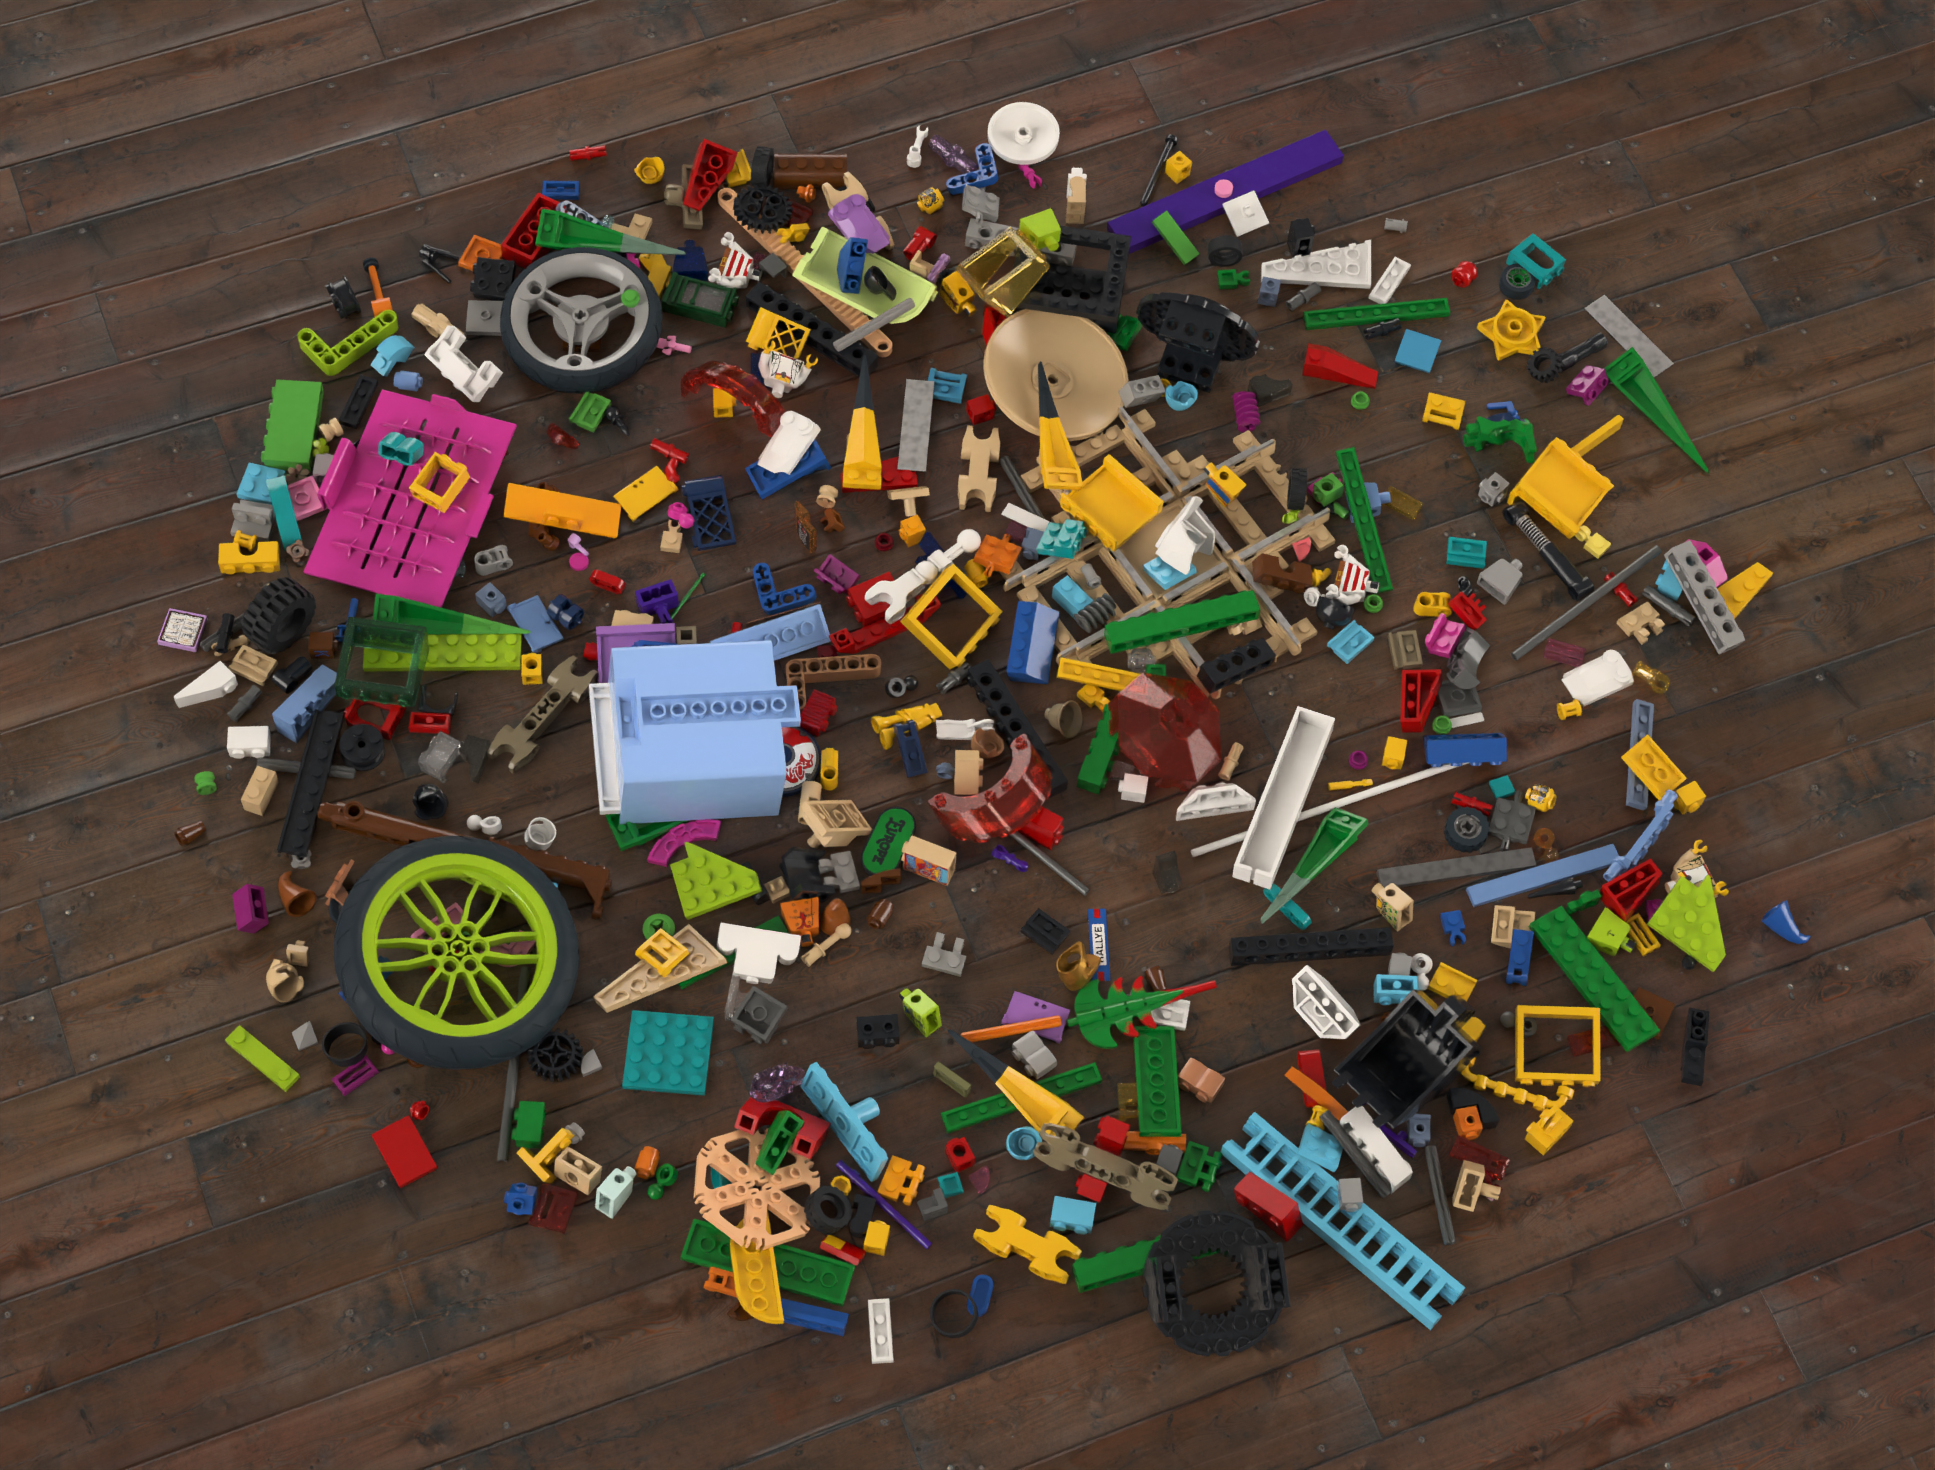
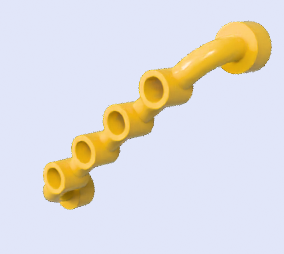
M1476 1057L1461 1072L1465 1079L1474 1083L1473 1087L1479 1091H1485L1486 1087L1494 1089L1493 1094L1500 1098H1505L1506 1094L1514 1096L1513 1101L1515 1103L1525 1104V1101L1534 1103L1533 1108L1538 1111H1544L1545 1107L1552 1108L1554 1104L1561 1108L1567 1100H1572L1574 1094L1572 1088L1558 1086L1556 1095L1559 1099L1552 1101L1545 1096L1528 1093L1525 1089L1514 1088L1504 1082H1496L1486 1076L1472 1074L1469 1071V1067H1473Z

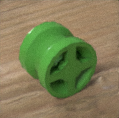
M204 771L195 775L194 780L198 784L196 787L198 794L208 795L217 790L216 783L213 782L215 779L214 773Z

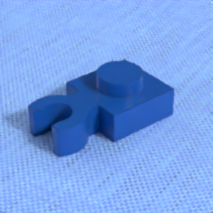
M1461 911L1441 913L1440 919L1444 933L1451 934L1450 945H1455V938H1459L1462 945L1465 944L1466 937L1462 933L1465 930Z

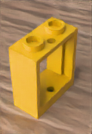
M434 452L409 489L413 497L445 513L470 476L464 464L460 462L455 463L447 455H440ZM440 466L457 475L443 497L425 489Z

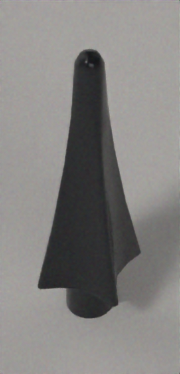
M1571 877L1556 885L1531 893L1528 897L1575 894L1576 889L1583 888L1581 880L1573 882Z

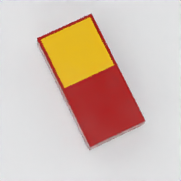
M828 1234L822 1240L819 1247L854 1265H858L866 1253L865 1250Z

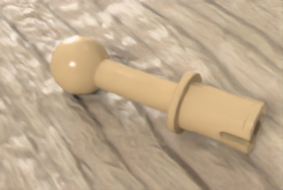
M847 923L836 927L835 933L820 945L815 943L812 949L802 955V961L810 967L821 956H826L825 950L840 938L846 939L850 936L851 927Z

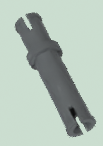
M1647 585L1642 592L1643 596L1670 613L1672 618L1676 617L1688 627L1696 619L1695 616L1684 610L1681 604L1677 605L1651 587V585Z

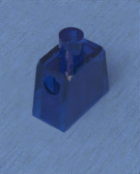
M686 240L684 247L677 248L684 251L686 255H675L673 272L697 280L708 281V268L703 248L695 247V241Z

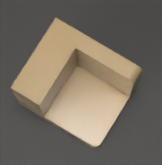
M918 250L910 262V271L927 280V276L931 273L934 265L922 260V252Z

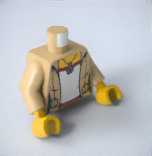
M1702 840L1695 841L1694 849H1689L1674 865L1671 874L1672 881L1665 883L1667 893L1671 891L1681 876L1698 887L1705 876L1709 875L1711 877L1714 898L1718 897V894L1722 896L1728 894L1729 891L1727 889L1720 891L1727 884L1723 881L1716 884L1702 856L1697 855L1698 852L1704 853L1707 851V846L1698 849V845L1703 842Z

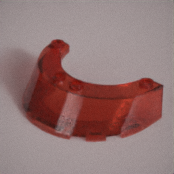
M707 361L684 374L681 379V396L685 397L689 391L697 394L700 386L706 383L709 386L717 387L729 393L745 407L748 405L754 412L752 416L760 432L772 438L780 426V418L786 412L783 406L758 381L755 375L746 373L739 366L720 361Z
M1024 733L1015 738L1011 743L1013 754L1011 766L1006 775L993 787L982 793L966 797L939 793L927 801L940 824L952 836L962 841L965 839L973 840L974 843L989 842L990 838L997 836L1003 838L1024 827L1042 810L1040 806L1044 800H1048L1052 787L1050 783L1052 776L1048 766Z

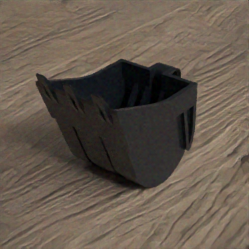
M1413 989L1389 1016L1334 1069L1339 1076L1332 1081V1084L1336 1088L1346 1084L1353 1088L1359 1096L1352 1101V1104L1359 1108L1368 1103L1379 1114L1372 1121L1377 1128L1387 1123L1392 1128L1397 1127L1413 1117L1423 1105L1438 1096L1460 1075L1474 1057L1481 1054L1482 1047L1462 1029L1475 1014L1476 1010L1461 996L1451 995L1438 1006L1422 990Z

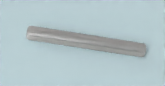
M908 298L833 342L834 348L837 352H840L915 307L914 301Z

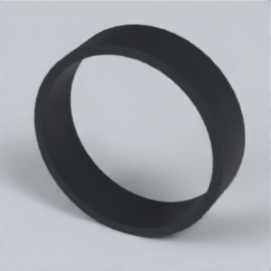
M949 1289L941 1292L933 1300L930 1307V1319L933 1326L942 1335L949 1338H960L967 1335L975 1327L978 1319V1309L969 1294L959 1289ZM949 1295H963L970 1299L974 1309L970 1324L964 1330L957 1333L942 1331L937 1327L934 1318L938 1303Z

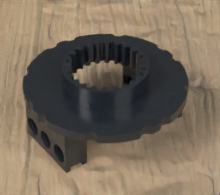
M1171 292L1152 293L1140 300L1136 310L1138 320L1142 326L1150 333L1155 334L1159 341L1167 343L1157 375L1162 379L1175 383L1178 381L1189 383L1196 389L1207 393L1211 392L1221 361L1234 362L1235 360L1244 361L1250 359L1256 354L1260 344L1258 340L1259 335L1248 322L1243 321L1240 316L1222 304L1202 296ZM1171 362L1174 364V366L1168 367L1166 366V364ZM1190 368L1192 371L1185 372L1183 369ZM1207 373L1210 376L1208 378H1204L1201 375Z
M1210 1210L1200 1211L1196 1216L1186 1215L1164 1229L1160 1234V1240L1152 1244L1147 1254L1142 1276L1145 1278L1142 1292L1143 1297L1148 1301L1147 1311L1155 1326L1165 1337H1171L1176 1346L1193 1354L1209 1356L1214 1353L1220 1357L1228 1356L1232 1351L1242 1352L1265 1337L1268 1333V1327L1275 1324L1282 1308L1290 1307L1282 1242L1273 1243L1263 1230L1256 1229L1252 1221L1238 1214L1227 1211L1212 1213ZM1207 1251L1209 1253L1216 1251L1217 1254L1224 1253V1257H1231L1232 1263H1238L1236 1270L1242 1271L1239 1274L1240 1278H1244V1281L1240 1283L1244 1290L1239 1291L1242 1298L1236 1299L1238 1305H1232L1231 1310L1224 1311V1314L1207 1315V1313L1200 1314V1310L1192 1311L1193 1305H1187L1188 1298L1182 1297V1294L1185 1292V1290L1180 1289V1286L1184 1284L1180 1277L1185 1275L1182 1269L1188 1268L1186 1262H1192L1193 1257L1200 1256V1253H1207Z

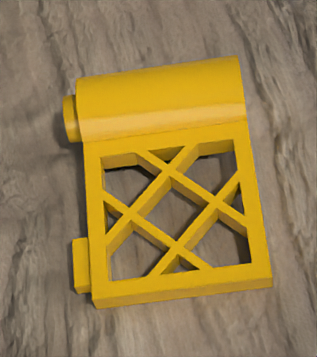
M760 307L746 342L749 343L748 347L758 351L759 348L764 349L762 346L764 340H768L766 346L769 348L770 341L778 338L781 347L772 351L778 352L782 350L783 354L787 355L785 348L794 345L796 349L794 358L799 359L811 329ZM779 320L786 322L788 330L781 333L778 332L777 325ZM796 329L804 330L805 333L802 339L795 341L792 331ZM790 333L793 342L783 346L780 336Z

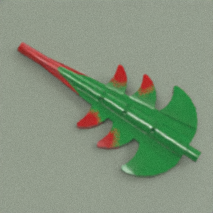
M1139 976L1132 985L1131 995L1127 996L1122 988L1123 978L1119 977L1110 986L1108 999H1103L1098 991L1099 979H1095L1079 990L1074 1004L1076 1017L1067 1019L1069 1027L1079 1025L1083 1037L1092 1045L1103 1049L1116 1048L1117 1043L1113 1040L1110 1033L1111 1026L1115 1025L1120 1032L1127 1036L1139 1037V1033L1133 1026L1134 1017L1137 1016L1147 1027L1156 1029L1157 1025L1152 1018V1010L1196 993L1217 988L1216 982L1213 980L1194 986L1146 993L1143 987V977Z

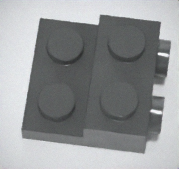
M752 986L731 1019L735 1025L733 1028L741 1034H744L745 1031L751 1034V1039L758 1044L762 1042L768 1044L788 1006Z

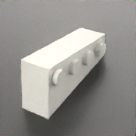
M1354 1107L1341 1118L1340 1125L1385 1181L1392 1194L1411 1178L1412 1168L1400 1156L1380 1128H1377L1372 1123L1373 1119L1364 1107Z

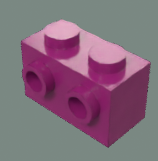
M246 884L232 894L238 931L254 934L269 924L264 887Z

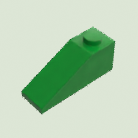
M788 1110L779 1111L768 1129L755 1164L769 1174L774 1175L805 1121Z

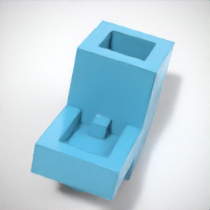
M390 336L376 348L378 354L371 363V366L382 376H388L396 362H406L415 347L403 336Z

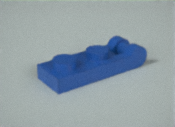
M1513 929L1506 984L1520 983L1521 986H1527L1534 931ZM1514 971H1522V975H1514Z

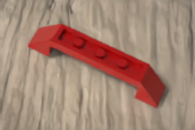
M924 593L915 597V603L920 599V597ZM937 596L933 598L916 618L921 624L941 607ZM914 605L906 608L904 616ZM885 618L852 633H849L847 628H844L829 635V638L838 653L856 654L908 629L900 622L902 618L893 624L887 623Z

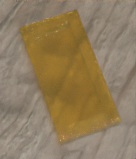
M1390 486L1386 492L1390 493L1391 503H1385L1384 505L1414 520L1423 503Z

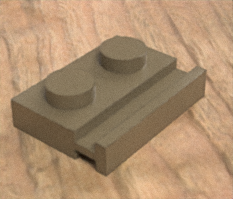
M1416 630L1401 631L1394 634L1388 633L1387 637L1394 670H1397V668H1422L1423 662Z

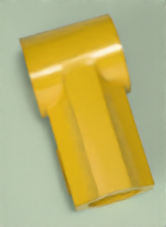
M834 748L821 750L820 784L825 790H833L838 785V751L834 750Z

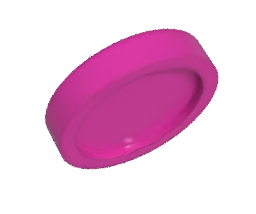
M583 553L573 554L569 559L570 567L575 571L585 570L589 564L588 557Z

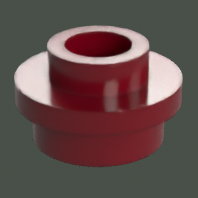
M881 533L875 538V547L878 550L885 552L892 549L894 540L889 534Z

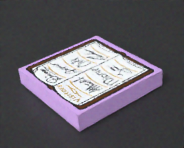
M169 608L157 641L158 645L196 652L208 620L207 616Z

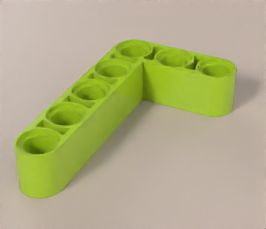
M385 310L332 348L309 328H304L298 332V341L301 350L326 375L334 376L393 335L399 326L396 313L392 310Z

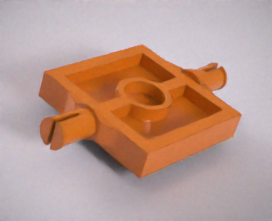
M986 534L973 562L986 567L984 571L985 576L990 577L993 571L1010 574L1022 550V547L1009 543L1011 540L1010 534L1008 537L1007 534H1004L1002 540Z

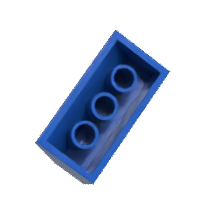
M1018 601L1007 666V675L1010 681L1039 684L1049 683L1060 615L1058 611L1037 602Z
M1502 733L1423 735L1425 759L1428 764H1431V767H1442L1443 763H1450L1451 766H1462V763L1480 766L1482 762H1490V765H1501L1502 762L1507 761V738Z

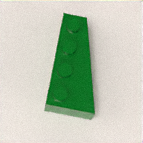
M1108 704L1104 706L1103 719H1100L1095 733L1096 739L1092 738L1088 751L1089 755L1087 754L1076 786L1098 795L1101 788L1105 789L1108 781L1106 775L1108 772H1112L1115 761L1112 760L1114 755H1119L1121 749L1120 740H1125L1128 729L1125 728L1128 711Z

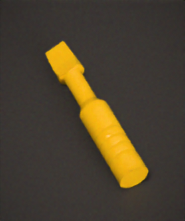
M1362 779V781L1332 782L1328 783V789L1331 791L1349 789L1353 786L1363 785L1364 787L1373 785L1372 779Z

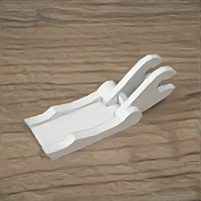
M974 719L963 721L936 720L937 739L971 740L975 730L978 728H982L983 731L989 729L995 731L992 724L994 720L984 719L975 722Z

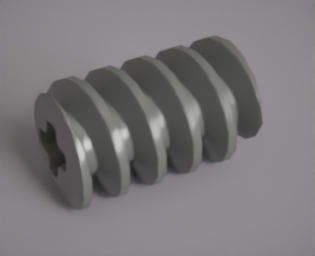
M1104 593L1102 597H1098L1096 601L1085 606L1084 610L1081 609L1078 611V614H1074V619L1083 630L1090 633L1092 631L1090 626L1096 629L1098 627L1096 622L1102 625L1104 623L1102 618L1108 621L1110 619L1108 614L1113 617L1116 615V604L1110 595Z

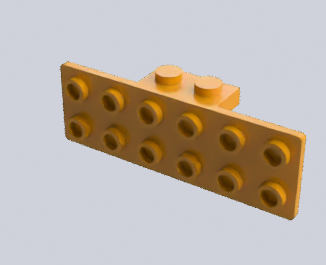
M509 483L507 486L504 517L617 538L621 505Z

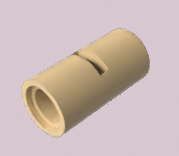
M805 781L802 783L798 821L801 824L808 825L802 817L804 811L801 805L805 801H820L822 785L818 782Z

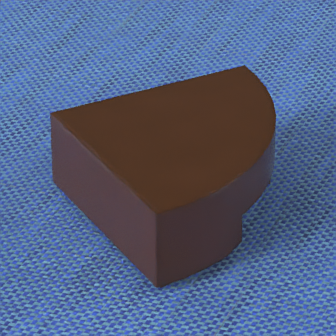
M740 1302L727 1312L730 1318L737 1321H748L754 1318L746 1312Z

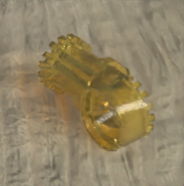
M1638 661L1632 676H1638L1645 680L1655 693H1665L1670 684L1669 677L1660 673L1655 668L1651 669L1642 664L1643 661ZM1661 680L1665 682L1666 686L1660 688L1656 686L1655 682Z

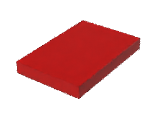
M409 1115L371 1134L399 1188L438 1169Z

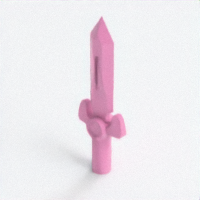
M667 336V339L659 338L656 346L663 349L662 352L666 355H671V352L675 350L691 353L692 346L676 343V336Z

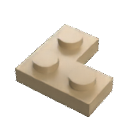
M635 213L629 227L611 223L609 229L645 240L652 225V218Z

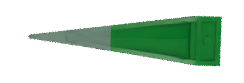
M541 210L536 246L553 248L555 250L591 247L617 253L686 255L684 251L624 234L560 211Z
M1335 807L1323 819L1297 867L1261 917V923L1268 920L1357 841V836L1368 826V819Z

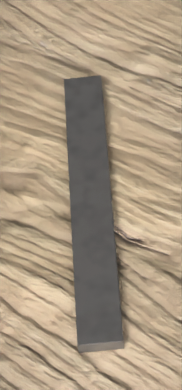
M1531 847L1377 869L1376 873L1379 883L1384 887L1394 883L1398 888L1525 870L1536 867V861Z

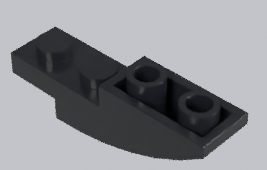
M1689 1008L1680 1068L1682 1071V1083L1702 1086L1705 1049L1708 1042L1709 1011Z

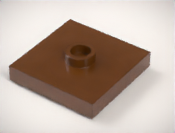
M1638 987L1634 998L1660 1029L1659 1034L1653 1037L1659 1040L1675 1004Z

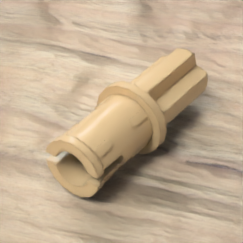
M1235 742L1228 756L1224 757L1223 766L1218 774L1221 779L1230 780L1233 770L1239 764L1238 759L1243 750V745Z

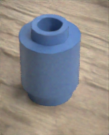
M402 370L395 373L394 386L398 387V389L417 392L418 388L422 387L423 378L420 377L419 373Z

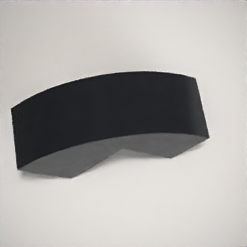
M1449 1088L1446 1097L1451 1115L1455 1113L1456 1109L1476 1106L1483 1127L1482 1130L1496 1128L1499 1122L1498 1115L1493 1106L1484 1097L1468 1089Z

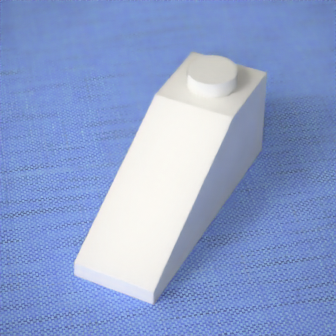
M219 661L177 693L174 699L177 706L181 708L223 697L227 693L234 691L238 683L235 675Z

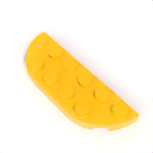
M767 1209L766 1231L771 1234ZM742 1219L739 1222V1224L735 1227L739 1229L743 1228L744 1219ZM730 1239L735 1290L741 1306L747 1313L760 1321L771 1324H784L773 1247L762 1250L763 1245H761L759 1250H756V1243L751 1241L749 1247L745 1248L744 1244L741 1246L733 1239Z

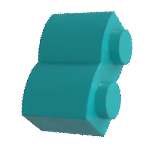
M390 432L379 442L378 454L385 459L396 460L403 465L412 466L423 456L424 443L416 438H406L400 433Z

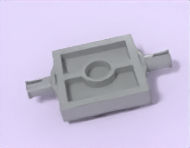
M966 184L963 191L962 210L976 217L975 223H978V225L983 223V219L995 223L998 219L1000 198L993 193L985 192L986 187L977 188Z

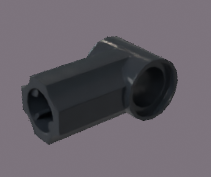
M299 656L286 669L281 668L276 671L272 677V682L286 694H289L297 687L298 681L313 669L312 665L304 656Z

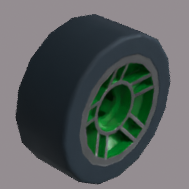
M1512 264L1503 270L1499 285L1502 293L1508 298L1521 300L1527 298L1532 293L1536 279L1521 265Z

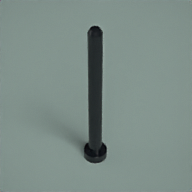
M1172 134L1166 136V145L1140 201V205L1143 207L1149 201L1172 147L1177 145L1178 138Z

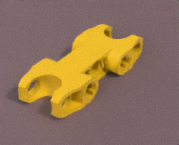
M993 1205L988 1206L986 1214L998 1222L1000 1227L995 1232L976 1229L973 1238L986 1247L990 1252L1003 1258H1007L1009 1253L1013 1251L1031 1260L1028 1268L1034 1274L1046 1280L1062 1284L1067 1283L1069 1275L1060 1269L1055 1261L1062 1256L1075 1260L1079 1259L1082 1251L1077 1246L1072 1244L1066 1237L1053 1231H1047L1043 1238L1023 1228L1026 1223V1219L1023 1216L1009 1209Z

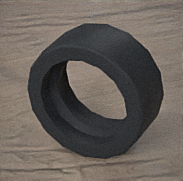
M1219 236L1208 243V259L1216 266H1232L1239 263L1243 257L1242 243L1236 237ZM1222 250H1232L1230 252H1219Z

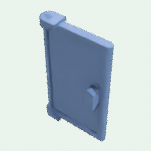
M538 595L518 604L513 603L507 606L508 612L511 613L518 627L531 631V633L523 635L533 653L541 652L543 648L564 639L552 618L547 614V610Z

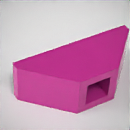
M1691 540L1710 577L1718 588L1728 580L1719 555L1707 543Z

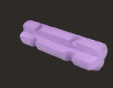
M945 253L941 254L940 260L936 262L931 273L927 276V280L933 284H936L940 272L950 262V256Z

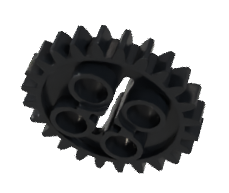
M755 184L754 188L748 185L747 190L742 188L741 193L738 192L737 197L734 199V216H737V221H742L741 226L748 225L747 230L754 228L755 233L761 230L762 234L767 230L771 234L772 229L777 232L779 228H784V225H788L792 216V202L788 201V196L783 197L784 192L778 193V188L772 190L771 185L768 188H765L764 184L761 187ZM767 198L761 219H758L759 214L762 210L764 199Z

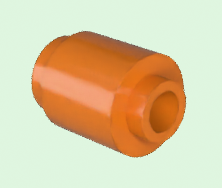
M645 1146L640 1151L634 1167L638 1177L648 1179L654 1176L660 1160V1152L657 1149Z

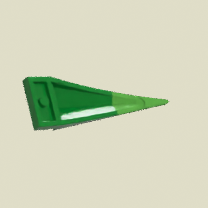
M376 594L372 633L388 635L531 633L530 630L399 596Z

